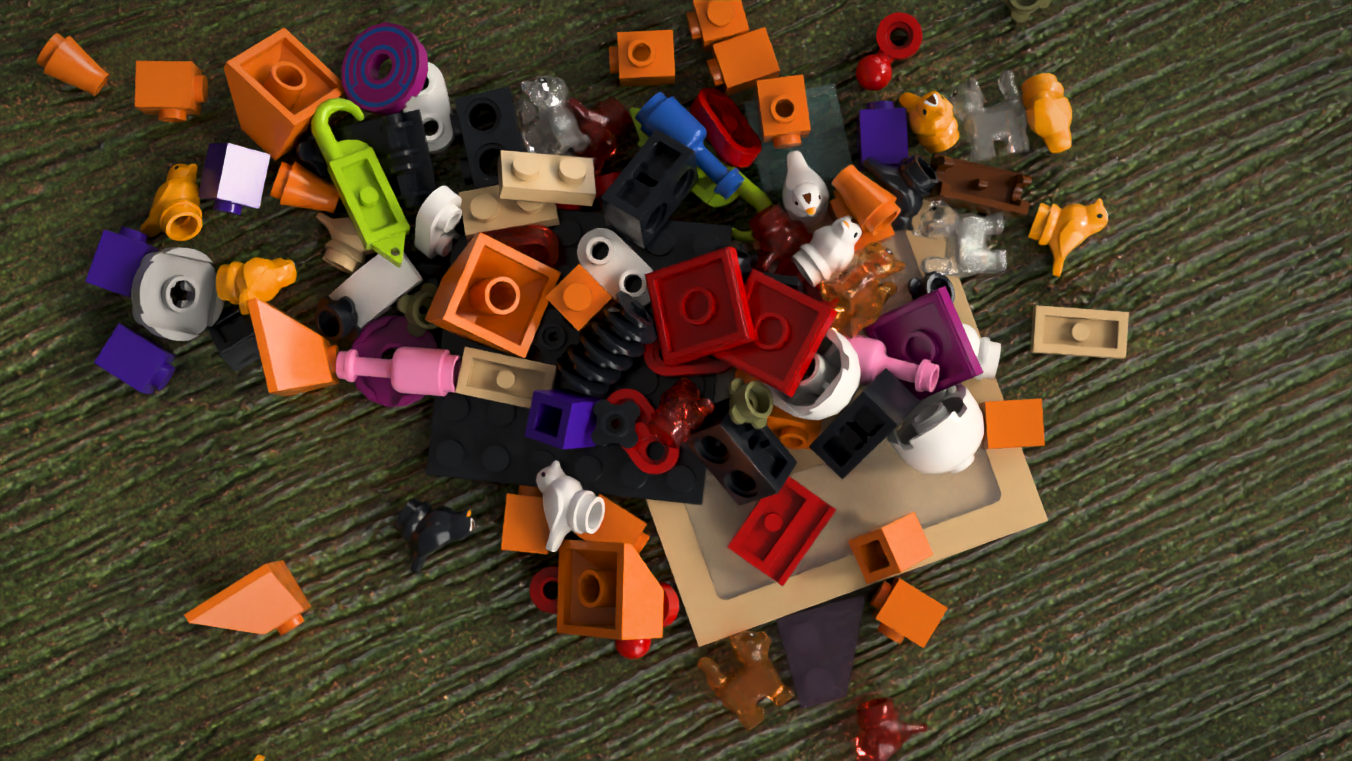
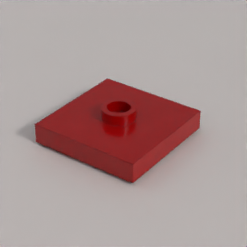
M727 246L645 274L664 365L672 367L756 340L736 248Z
M752 269L744 287L756 340L710 355L793 398L837 311Z

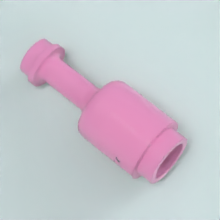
M835 330L851 343L858 354L861 372L859 384L869 386L887 368L897 379L915 383V390L918 392H933L940 371L938 364L931 363L927 359H923L920 365L890 358L886 356V346L882 341Z
M403 346L396 349L392 359L359 357L357 350L350 349L349 351L339 352L336 361V374L339 379H346L348 382H354L357 376L390 378L393 389L399 393L446 396L448 392L455 393L462 360L459 355H451L450 351L446 349Z

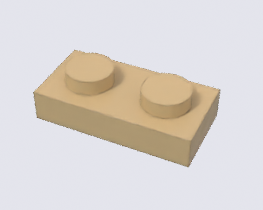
M500 151L497 162L500 199L585 206L593 205L596 196L593 158Z
M499 185L459 192V196L462 199L461 210L468 242L471 241L477 232L492 238L560 225L556 203L500 199Z
M1036 305L1033 307L1030 353L1125 359L1129 312Z
M465 347L455 393L530 408L534 390H552L555 388L559 368L555 365Z

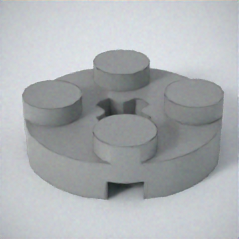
M168 247L158 252L146 254L132 283L131 300L134 320L138 324L145 326L155 336L175 341L192 340L199 335L197 334L201 333L207 326L212 327L221 315L224 301L218 297L216 291V272L209 263L212 261L208 256L198 250L183 247ZM181 281L180 288L183 291H187V297L185 300H178L175 306L172 298H170V291L172 287H175L176 282Z

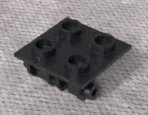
M420 109L332 129L337 142L360 140L373 148L401 209L423 204L428 196L438 188Z

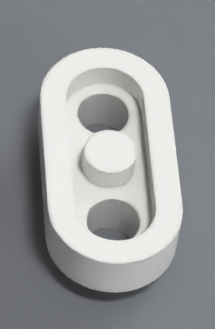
M428 62L426 77L429 79V85L425 90L420 91L417 97L412 96L405 103L407 107L403 109V112L420 109L423 125L428 121H436L438 123L439 129L437 133L432 136L426 135L430 154L443 152L452 144L454 134L449 116L452 111L445 79L440 70L434 64Z
M441 186L433 191L420 207L416 217L414 246L430 259L439 254L442 257L447 256L452 251L453 239L457 240L460 237L454 231V228L460 222L462 216V199L447 186Z
M596 228L587 232L581 238L577 249L581 265L615 299V295L619 291H623L636 299L644 308L650 305L645 274L653 272V270L615 232L605 228ZM599 243L607 244L609 248L607 257L602 260L595 259L592 253L593 248ZM631 276H638L642 280L641 289L635 293L628 292L625 286L627 279Z

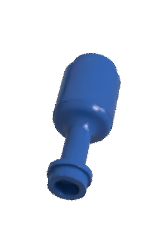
M658 92L637 113L635 119L642 125L640 130L648 138L657 129L695 151L696 164L716 183L717 186L714 192L717 195L720 194L724 199H727L744 182L745 179L739 174L740 171L737 168L729 171L704 146V140L707 136L706 128L673 96L667 98L662 92Z

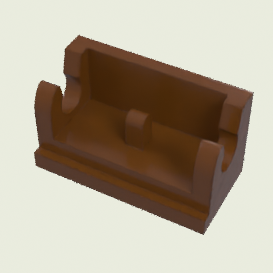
M932 154L930 165L936 172L939 183L932 188V193L924 196L923 200L1007 219L1028 215L1030 202L1021 200V195L1024 187L1032 183L1031 176L948 156Z

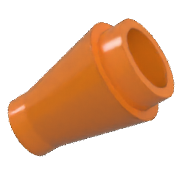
M59 33L54 34L50 38L36 61L37 64L44 68V74L87 91L94 97L102 90L110 77V74L103 70L71 36L64 38Z
M282 161L270 194L271 197L280 200L279 205L326 211L334 214L340 197L335 185L319 177L296 161L293 165Z
M854 165L844 168L832 181V185L839 191L861 230L868 229L872 235L883 231L895 220L901 211L895 203L897 198L859 172Z

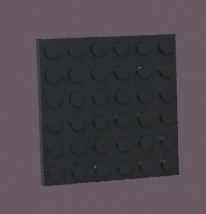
M557 209L560 225L492 238L561 272L556 283L557 286L578 264L581 265L577 255L578 244L581 238L587 232L596 228L611 230L606 227L604 213ZM461 216L460 222L454 228V231L460 237L457 240L453 239L450 267L469 243L465 235L463 216ZM667 220L645 249L622 235L616 234L653 271L715 251L717 245L732 246L734 228L725 225ZM604 243L597 244L593 248V257L597 260L606 258L609 253L608 245ZM638 276L629 277L625 284L627 291L630 293L639 291L642 287L641 278ZM548 302L545 312L549 309L556 308L550 302ZM619 303L615 305L619 310L622 309ZM650 304L645 309L655 322ZM606 315L602 318L605 322H610ZM564 317V321H565L566 323H568L571 328H575V327ZM592 328L589 332L597 336V333ZM445 329L442 330L440 349L449 350L451 355H459L461 360L465 347L516 357L466 340ZM555 332L549 335L551 341H556L558 338ZM580 342L578 346L582 349H585L583 344ZM530 345L526 357L522 358L546 363L543 360V353L536 346ZM568 353L562 355V358L573 362ZM642 354L640 357H634V364L627 371L621 372V378L615 384H609V391L603 397H594L600 400H607L617 390L633 389L642 393L649 400L677 439L680 449L679 458L675 466L663 474H648L640 470L621 444L608 443L604 447L595 445V447L562 450L524 437L530 408L448 392L446 396H435L426 474L538 487L536 482L537 474L540 470L550 466L557 460L565 475L579 481L583 490H589L598 494L703 505L707 467L685 443L682 437L702 407L715 402L717 375L663 377L653 372L647 366ZM708 355V357H709L710 359H713V360L718 359V358H716V357H714V356H712V355ZM558 369L554 389H569L588 395L570 384ZM686 379L694 389L682 390L680 387L681 382ZM678 389L682 396H677L673 390ZM691 395L694 396V398H693L692 401H690V396H691ZM660 442L651 443L648 447L649 457L653 460H659L663 457L665 453L664 446Z

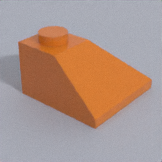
M285 28L227 61L224 66V72L241 130L267 154H270V157L274 160L295 148L300 137L309 133L308 127L311 124L312 116L321 103L333 98L344 99L347 96L342 86V81Z
M477 232L442 277L424 320L466 340L519 358H525L549 302L545 297L555 288L561 272L481 232Z
M257 298L247 300L269 393L287 397L339 384L336 374V361L340 351L337 345L330 346L329 340L325 339L321 334L277 307Z
M563 540L559 547L557 633L617 640L663 638L664 590L631 543Z
M280 560L262 565L190 610L184 616L189 623L262 635L277 629L282 636L304 623L305 620L301 614L312 606L284 561Z

